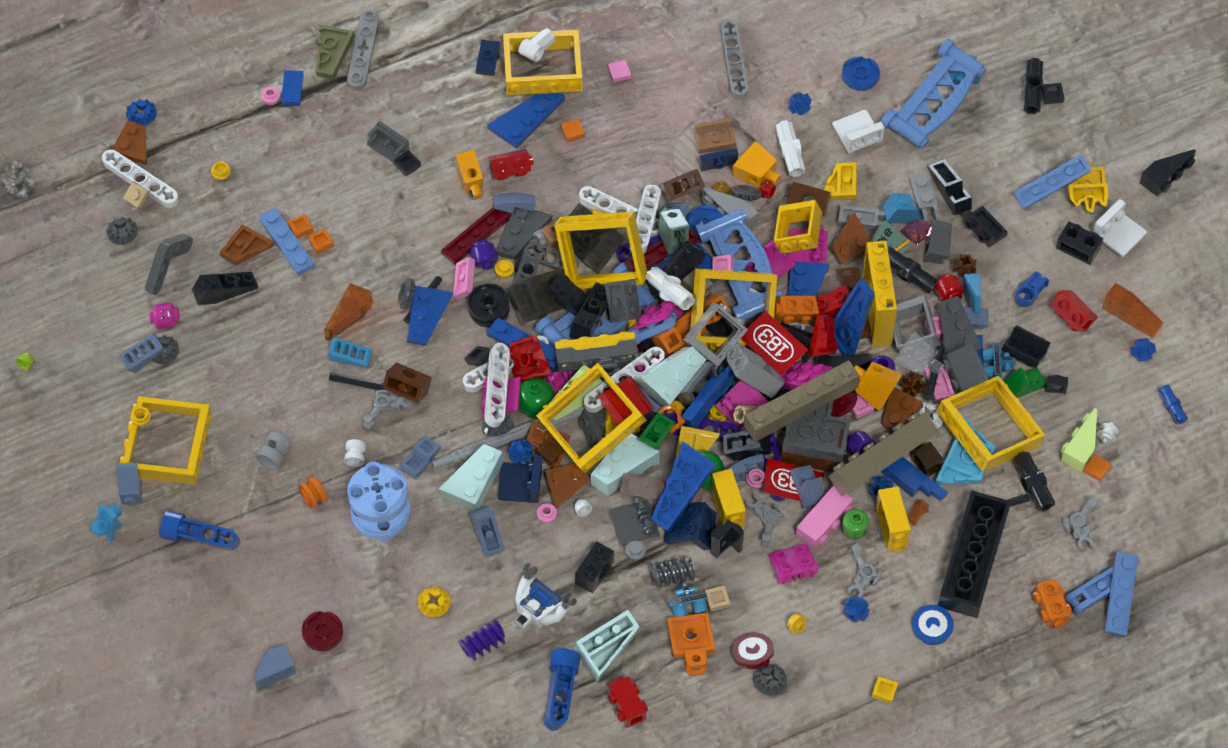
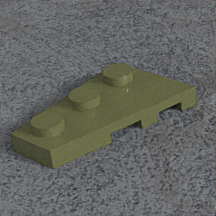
M319 24L320 35L318 38L319 47L315 72L319 77L335 79L355 34L352 30Z

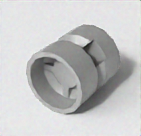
M270 432L264 441V446L256 454V459L266 468L278 470L284 461V456L290 451L292 443L282 434Z

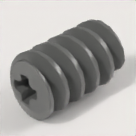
M683 556L681 563L678 558H674L673 565L670 560H666L665 566L659 561L657 568L653 563L649 565L653 586L657 583L659 588H662L663 581H665L667 586H670L672 579L675 584H678L679 578L686 582L687 576L694 581V568L690 557L688 561Z

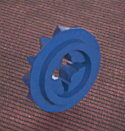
M139 98L138 101H132L131 105L127 106L126 116L128 121L147 125L157 115L154 103L149 102L148 99L141 100ZM137 109L144 110L145 115L141 112L138 113Z

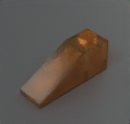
M352 283L349 284L324 329L325 340H332L333 337H336L362 319L367 311L372 309L374 305L372 291Z
M1115 283L1106 294L1102 309L1149 337L1153 338L1162 327L1163 322L1133 292Z

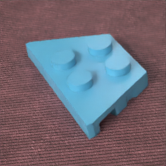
M965 418L971 429L993 455L996 447L970 424L968 418ZM955 438L935 483L938 485L980 484L985 472L980 470L957 438Z

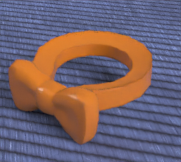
M665 405L661 407L658 411L662 414L665 410H673L677 414L678 423L674 425L669 433L673 434L685 422L681 417L680 410L676 406Z

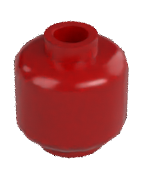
M944 274L938 278L935 291L942 301L956 296L961 299L964 287L955 275Z

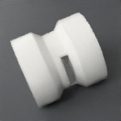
M356 439L348 440L345 447L347 453L344 455V463L352 467L362 466L365 459L363 453L366 450V443Z

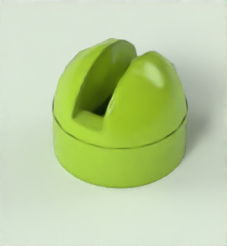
M22 353L16 359V363L23 370H29L34 363V357H30V353Z

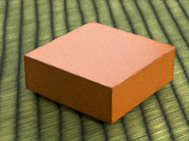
M579 118L561 124V129L567 142L585 137V132Z
M305 214L287 221L289 228L297 239L314 232Z
M325 228L308 236V241L317 254L334 247V242Z
M1094 454L1083 472L1101 482L1112 464Z

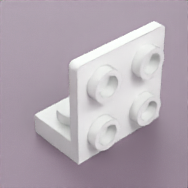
M862 110L832 123L834 130L848 153L883 140L885 127L882 122L874 124L867 110Z
M1119 199L1095 223L1093 232L1104 238L1103 244L1119 256L1124 257L1147 234V231L1125 215L1126 203Z

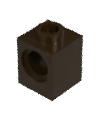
M931 442L925 445L920 444L913 451L912 461L925 475L930 477L941 470L944 459Z

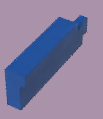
M730 365L716 379L714 377L709 379L682 415L687 427L696 429L731 383L730 378L734 372Z
M903 456L880 471L911 497L915 496L920 490L927 497L933 495L941 501L948 494L947 491Z

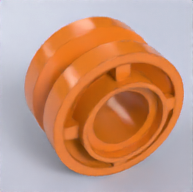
M313 476L308 479L309 484L305 482L299 484L300 494L311 509L318 507V501L322 504L327 501L324 487Z

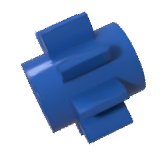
M797 92L789 98L788 108L792 114L798 113L803 115L811 109L812 99L808 93L802 94Z
M1149 338L1137 339L1134 341V346L1130 347L1131 355L1134 358L1137 357L1138 361L1150 360L1153 353H1156L1155 343L1150 342Z
M520 439L518 443L513 440L510 444L508 453H510L509 457L514 463L522 464L523 461L528 463L533 457L532 445L527 440Z
M887 475L874 477V482L869 484L870 495L876 497L877 500L878 490L894 487V481L889 480Z
M857 596L854 600L849 598L844 604V610H846L844 614L852 622H858L859 619L864 622L869 615V604L861 597Z

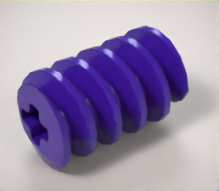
M496 619L493 622L494 625L488 623L486 628H479V633L474 631L472 632V637L467 635L465 636V641L459 640L460 647L468 658L471 657L476 661V653L481 657L484 656L483 649L490 653V646L492 645L497 649L498 641L503 645L506 644L504 631Z

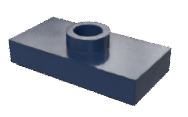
M481 40L476 74L495 76L500 50L499 41Z
M737 148L700 155V171L722 169L726 166L734 165L738 160L739 153Z

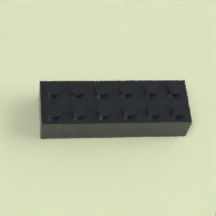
M971 490L939 596L938 606L946 610L978 618L1011 501Z

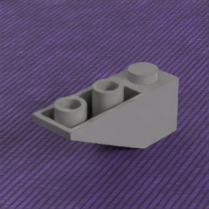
M707 187L702 188V201L705 205L715 207L723 216L744 209L748 219L745 221V225L751 229L758 223V212L746 200Z

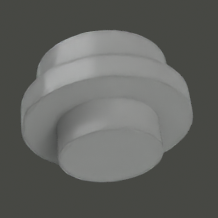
M631 541L627 544L625 553L629 559L638 561L645 556L646 547L640 541Z

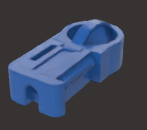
M1037 271L1034 272L1018 288L1015 295L1016 303L1022 307L1033 305L1038 294L1045 287H1048L1049 279L1047 277L1042 278L1041 273ZM1021 293H1026L1023 299L1019 296Z

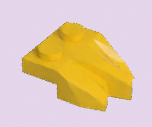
M1090 167L1091 173L1066 186L1068 195L1075 206H1079L1080 203L1084 202L1086 213L1092 214L1094 212L1095 203H1099L1100 206H1107L1108 184L1106 183L1105 167Z

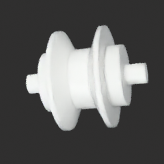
M1113 422L1101 423L1099 426L1101 430L1097 431V437L1104 444L1115 442V435L1119 433L1118 428Z

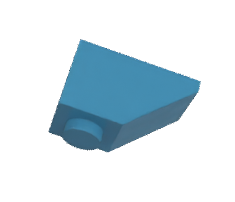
M892 193L882 206L888 223L923 222L918 205L910 194Z

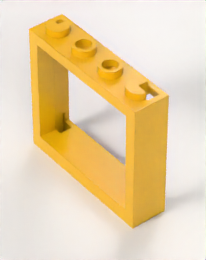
M579 30L552 31V34L555 36V42L546 49H574L576 74L511 77L510 52H519L522 41L525 39L531 40L539 32L503 34L507 95L583 91Z
M634 211L563 216L554 224L565 275L577 287L585 290L593 288L596 282L605 285L604 283L635 279L636 285H643L646 281L647 268ZM626 227L636 272L579 275L569 231Z
M887 241L867 242L862 279H865L875 293L868 314L871 329L872 347L892 346L897 306ZM887 303H893V307H887Z
M695 268L693 290L695 302L692 305L690 330L703 315L706 278L767 282L765 311L774 318L777 286L776 274ZM700 331L695 338L705 346H707V343H715L714 346L721 347L728 337L701 335ZM742 339L738 341V343L746 347L747 344Z
M599 363L591 369L588 368L581 378L573 380L567 390L558 393L555 400L549 405L543 406L544 409L536 415L584 473L589 471L647 421ZM600 377H603L631 410L632 414L580 458L550 420Z
M999 376L942 400L937 410V414L982 472L1013 459L1021 452H1029L1040 447L1045 437L1044 432L1041 430L1042 428L1036 424L1031 414L1025 410L1019 399L1014 396L1008 385ZM990 394L995 396L1027 437L1026 440L993 455L957 410Z
M138 396L137 403L133 404L132 411L134 408L142 406L149 411L199 416L187 469L137 463L141 478L196 485L212 415L210 405ZM129 421L128 424L129 437L124 441L125 454L121 456L120 464L132 463L140 426L134 425L132 421Z

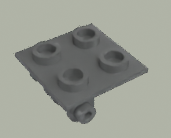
M636 497L634 504L609 510L620 546L627 545L631 541H642L660 536L656 522L651 520L653 513L648 500Z

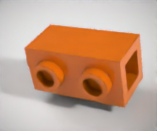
M780 296L775 300L774 317L777 322H783L784 324L794 322L808 324L819 315L815 296Z
M1057 579L1038 583L1035 592H1033L1034 601L1036 604H1039L1041 609V620L1043 623L1046 622L1048 629L1054 627L1059 629L1066 626L1072 615L1070 605L1066 604L1064 600V589L1062 585L1059 586Z

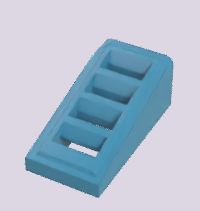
M965 274L963 280L964 293L974 312L979 313L981 304L979 274Z
M333 337L328 357L329 361L368 368L373 350ZM353 352H356L355 358L352 357ZM361 353L364 354L363 360H360Z

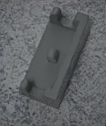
M378 121L377 125L367 135L370 137L367 145L393 163L397 157L408 150L410 151L409 140L381 121Z
M931 220L926 229L923 262L943 264V259H949L952 235L951 223Z

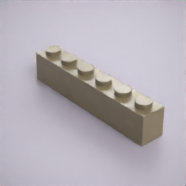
M848 360L745 415L744 427L754 442L858 388L860 375Z
M926 411L921 415H918L916 412L907 418V424L904 425L901 422L892 428L894 431L892 434L889 435L886 432L877 438L879 441L877 444L874 445L871 442L862 448L864 450L862 454L856 452L850 456L847 464L841 462L833 468L835 472L830 474L829 478L840 495L844 496L938 433L939 431Z

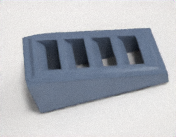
M153 333L123 352L119 357L126 369L136 374L165 348L156 334ZM150 343H153L154 349L151 348Z

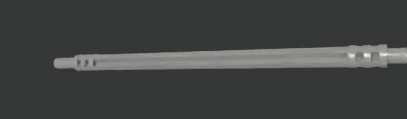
M590 401V402H589V405L592 404V403H593L594 405L597 404L596 401H594V402H593V401ZM583 405L558 420L552 419L550 422L553 425L583 414L586 409ZM539 419L532 420L512 428L502 436L489 437L452 451L450 455L432 461V465L436 469L452 462L455 464L470 458L483 444L496 448L527 436L533 421L540 424L543 423Z

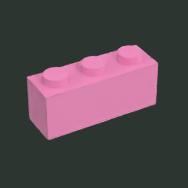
M833 486L797 526L796 537L807 543L814 550L819 545L823 546L829 538L828 535L832 531H837L840 527L841 520L846 512L854 509V498L848 494L841 496L836 487Z

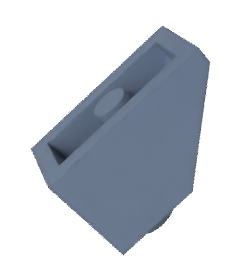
M137 463L116 464L119 496L122 505L134 506L142 503V479Z
M486 506L469 512L474 531L484 555L488 556L505 550L496 518L491 508Z
M285 644L274 646L265 652L254 677L257 690L296 674L295 665Z

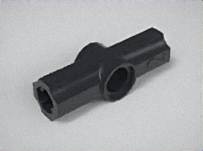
M1032 58L1027 60L1024 111L1028 114H1035L1041 110L1043 61L1039 58Z
M891 246L888 247L890 267L897 272L896 275L929 294L938 280L924 271L921 265L913 259L906 258Z
M1029 452L1019 453L1013 458V463L1021 476V484L1024 491L1030 493L1039 511L1049 510L1055 505V501L1047 487V480L1043 471L1038 470Z

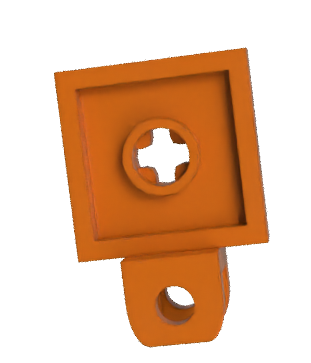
M708 612L667 618L673 658L684 657L686 672L689 676L705 674L707 669L706 654L715 653ZM688 632H692L693 635H697L696 637H694V639H689L686 637L688 636Z

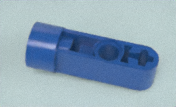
M167 510L161 522L160 538L175 542L184 539L226 550H235L240 544V538L233 530L189 520L182 513ZM191 525H193L190 536H188ZM209 530H213V538L210 540H206V532ZM220 535L224 538H230L231 535L233 541L227 543L225 540L220 539Z
M558 648L554 649L551 653L549 670L552 673L544 724L552 731L559 730L568 720L574 677L578 674L581 658L578 652L571 649ZM556 696H560L563 702L558 701Z

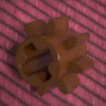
M960 254L959 259L954 258L953 272H957L959 278L964 277L965 274L976 273L977 267L975 266L977 260H973L970 256L971 254Z
M913 371L903 375L900 383L904 387L903 392L913 397H916V394L920 392L923 393L924 385L926 384L921 380L923 375Z

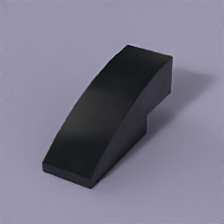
M946 159L928 165L930 174L939 192L954 215L971 210L972 197L963 187L962 179Z

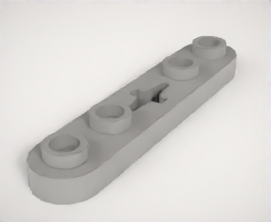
M374 10L364 11L360 16L347 76L349 88L355 91L362 90L366 86L379 26V15ZM364 43L366 45V50L363 52V56H361V50L364 46Z

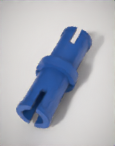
M1170 385L1162 386L1158 392L1166 404V409L1171 412L1178 425L1186 422L1188 416L1182 409L1180 399L1176 398Z

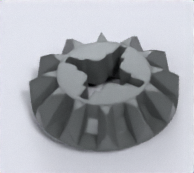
M737 185L731 188V195L743 200H757L762 196V192L754 186Z
M122 216L120 219L114 218L112 223H108L106 233L112 243L125 245L136 238L138 228L136 222H133L131 218L127 219ZM123 227H125L126 231H121L119 233L118 228L122 229Z
M407 278L400 287L398 303L401 309H408L412 303L416 286L414 279Z
M163 335L158 337L163 347H166V354L162 351L152 361L157 364L172 362L179 353L177 341L172 336L166 337ZM153 343L149 344L152 349L155 348Z
M505 416L499 427H491L484 422L481 428L484 435L497 437L509 432L513 428L514 423L510 416Z
M768 663L754 672L753 682L756 689L762 694L776 695L785 688L787 676L784 669L778 667L777 664L772 665ZM774 673V680H771L767 685V678L765 676L769 677L770 674Z

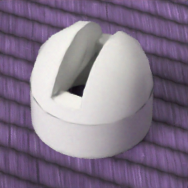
M579 499L575 502L574 508L579 517L587 516L592 511V506L586 499Z

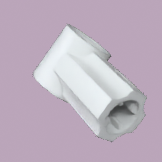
M546 28L531 40H523L519 47V53L537 62L543 56L544 50L555 42V36L551 30Z

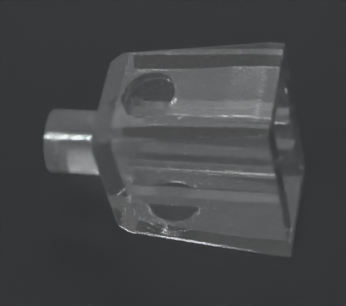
M913 330L893 363L920 375H925L928 369L939 375L945 366L935 359L940 351L917 330Z

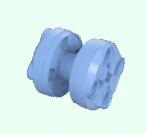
M369 462L352 476L348 484L347 494L354 527L367 538L382 542L390 541L394 536L403 531L410 519L406 479L396 468L386 464H379L378 462ZM378 473L376 476H371L370 474ZM383 527L389 528L385 531L380 530Z

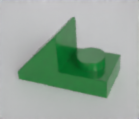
M1020 367L1003 381L1017 398L1046 388L1047 384L1038 368L1024 372L1023 368Z
M658 412L639 437V440L655 450H660L664 439L673 429L676 422Z

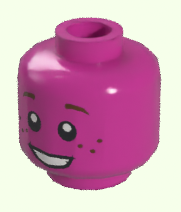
M173 303L156 304L153 312H150L151 324L155 323L157 329L174 328L177 322H180L178 307H175Z

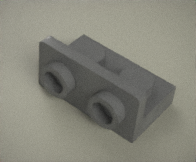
M635 279L604 283L611 323L641 317Z
M605 408L596 413L585 410L578 422L592 449L606 437Z

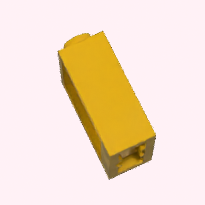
M816 200L779 206L774 243L781 254L817 248L822 211ZM810 220L808 234L788 237L790 223Z
M732 469L712 473L711 494L721 525L730 520L734 524L740 525L744 530L746 510Z
M899 487L878 490L876 512L887 551H903L905 548H908L911 528Z

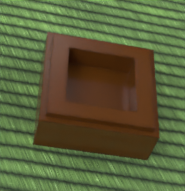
M550 436L536 450V453L542 456L550 465L564 452L563 447Z

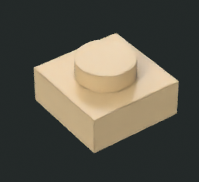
M132 181L123 198L137 208H142L150 191L137 182Z
M725 585L705 590L710 612L730 607Z

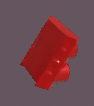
M833 314L817 315L808 357L836 354L837 341L834 336Z
M537 335L509 344L510 357L515 362L512 370L514 378L520 377V381L524 382L528 379H543L553 376Z
M632 376L617 384L642 415L655 409ZM612 388L598 395L603 407L611 414V420L614 425H620L632 414L631 410Z

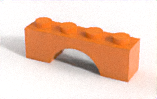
M711 294L704 299L703 314L712 303H722L728 308L729 306L721 294ZM692 308L676 319L673 328L651 337L655 346L661 348L664 354H670L685 344L683 339L690 331ZM716 312L706 325L717 322L723 317Z

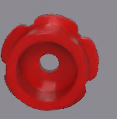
M771 181L762 183L760 187L762 198L771 199L773 197L776 185L772 184Z

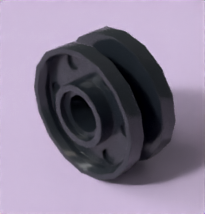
M491 283L481 284L469 294L468 309L470 318L477 325L490 328L497 318L504 321L508 318L510 312L508 294L499 285Z

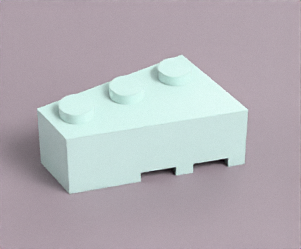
M693 346L684 347L633 379L661 406L670 405L707 359Z
M630 434L608 453L591 473V486L607 496L621 487L623 473L640 476L652 465L659 464L660 451L655 450L640 441L635 435Z
M483 444L439 488L441 497L473 511L480 509L504 462L502 451Z
M629 610L575 643L574 650L581 655V661L596 683L599 682L638 633L640 626Z

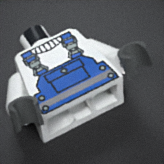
M530 563L523 566L525 575L521 577L516 592L515 602L517 612L520 615L515 620V623L521 629H524L530 622L537 628L560 622L569 610L568 606H574L577 603L576 598H572L568 602L571 593H565L561 598L535 577L531 579V575H535L538 569L534 567L530 573L528 571Z

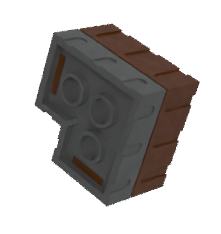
M832 401L788 424L783 441L781 461L800 467L811 465L816 470L835 472L833 468L844 461L850 420L832 416Z

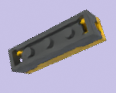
M624 331L614 335L602 334L598 337H581L575 340L563 339L555 342L558 373L579 370L583 365L592 368L597 363L601 367L628 364L638 357L634 332Z

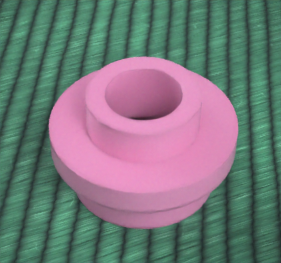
M267 87L261 92V99L267 105H274L280 99V92L275 87Z
M753 469L748 472L746 482L750 487L758 489L764 486L765 473L762 470Z
M542 504L537 509V517L543 523H551L557 517V509L552 504ZM550 511L549 514H544L543 512Z

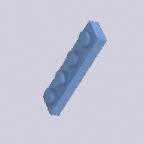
M1082 154L1016 190L1014 195L1022 209L1025 210L1091 173V169Z
M276 208L258 216L259 221L297 276L315 268L314 262Z
M1120 551L1116 553L1104 633L1122 637L1127 636L1138 563L1137 555Z

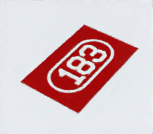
M766 311L747 328L748 330L741 337L749 347L781 376L808 351L803 344Z
M767 458L763 492L801 502L790 473L792 469L799 468L800 466ZM813 470L815 478L823 477L824 483V473Z

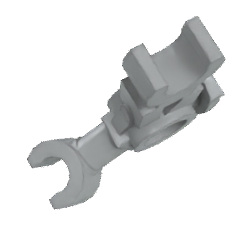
M387 390L376 391L374 393L376 398L373 410L370 414L368 413L364 416L363 421L365 423L363 427L370 430L377 416L388 410L399 411V408L404 411H410L411 404H405L404 402L411 400L402 396L398 397V395L390 396V392Z
M754 494L753 501L756 503L751 504L749 501H746L745 506L748 510L754 511V515L762 520L763 527L765 528L761 547L769 548L772 529L778 524L779 518H784L785 514L777 504L773 505L771 509L766 503L762 504L760 497Z
M1093 496L1088 500L1081 512L1071 515L1070 518H1063L1064 530L1066 533H1070L1072 529L1074 539H1078L1077 548L1080 552L1083 551L1082 543H1087L1090 549L1093 548V540L1089 537L1090 533L1086 525L1087 516L1096 509L1099 502Z
M857 543L850 546V553L859 565L858 574L853 581V585L848 588L847 595L850 596L853 591L858 592V597L862 598L863 589L867 590L872 580V585L876 586L881 579L882 572L876 571L869 562L866 563L861 547Z

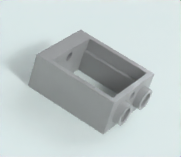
M925 295L896 304L897 313L893 334L897 349L902 356H910L917 351L928 350L940 344L931 308ZM925 313L930 335L904 343L898 321Z
M712 303L683 339L716 367L720 365L727 356L728 351L736 345L748 330L743 326L745 322L736 315L735 317L731 316L728 313L730 309L722 303ZM717 312L735 329L714 354L695 337Z
M738 342L728 351L725 358L737 378L771 398L783 386L784 381L779 373L758 354Z

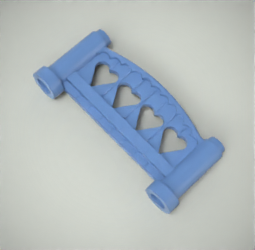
M949 38L943 42L938 50V55L943 57L942 60L898 113L893 109H889L881 120L886 129L891 128L918 148L924 149L929 143L927 136L942 126L957 111L967 96L974 78H981L987 70L979 61L956 47L955 42ZM949 72L964 73L965 78L960 80V84L955 85L951 80ZM937 86L952 87L954 91L949 93L947 99H943ZM926 100L941 101L942 106L938 107L936 113H932ZM914 114L929 115L931 120L926 121L925 127H920Z
M744 209L734 211L704 225L703 223L695 225L702 244L710 241L717 256L731 254L735 257L742 247L748 249L747 254H750L751 258L749 260L734 259V271H744L748 264L753 263L756 271L773 273L764 248L754 233L745 225V221L748 219ZM734 231H739L740 237L743 238L741 244L727 243L726 241ZM728 280L738 302V305L732 307L734 315L747 323V319L765 312L766 290L764 293L748 292L755 281ZM763 282V283H762V286L765 287L766 289H767V282ZM776 291L775 300H777L780 296H783L781 291Z
M624 262L618 265L612 273H626L631 271L626 267ZM636 285L640 308L655 305L654 296L644 285ZM569 312L556 322L550 316H546L536 324L535 330L540 336L546 337L555 348V342L563 339L572 340L569 335L575 316ZM602 315L600 319L602 325L597 326L592 337H598L602 334L614 335L628 324V320L611 323L610 320H605Z

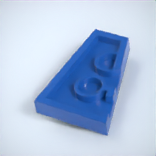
M794 262L796 265L790 269L789 296L816 297L830 264Z
M415 286L407 343L427 345L454 292Z

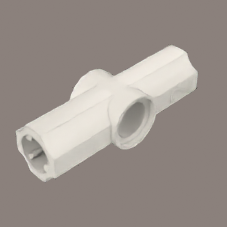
M788 120L781 121L776 125L781 158L785 160L788 175L793 178L800 177L805 173L800 141L796 139L792 122Z
M652 267L647 272L645 278L648 280V283L660 291V298L672 301L682 310H688L694 305L695 298L681 286L679 278L667 275L658 267Z

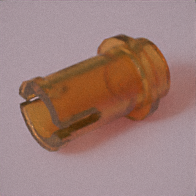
M922 499L914 502L915 506L907 515L909 524L912 523L913 526H916L923 514L929 511V504Z

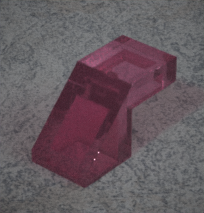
M914 219L901 229L900 233L917 245L931 234L932 223L930 221Z

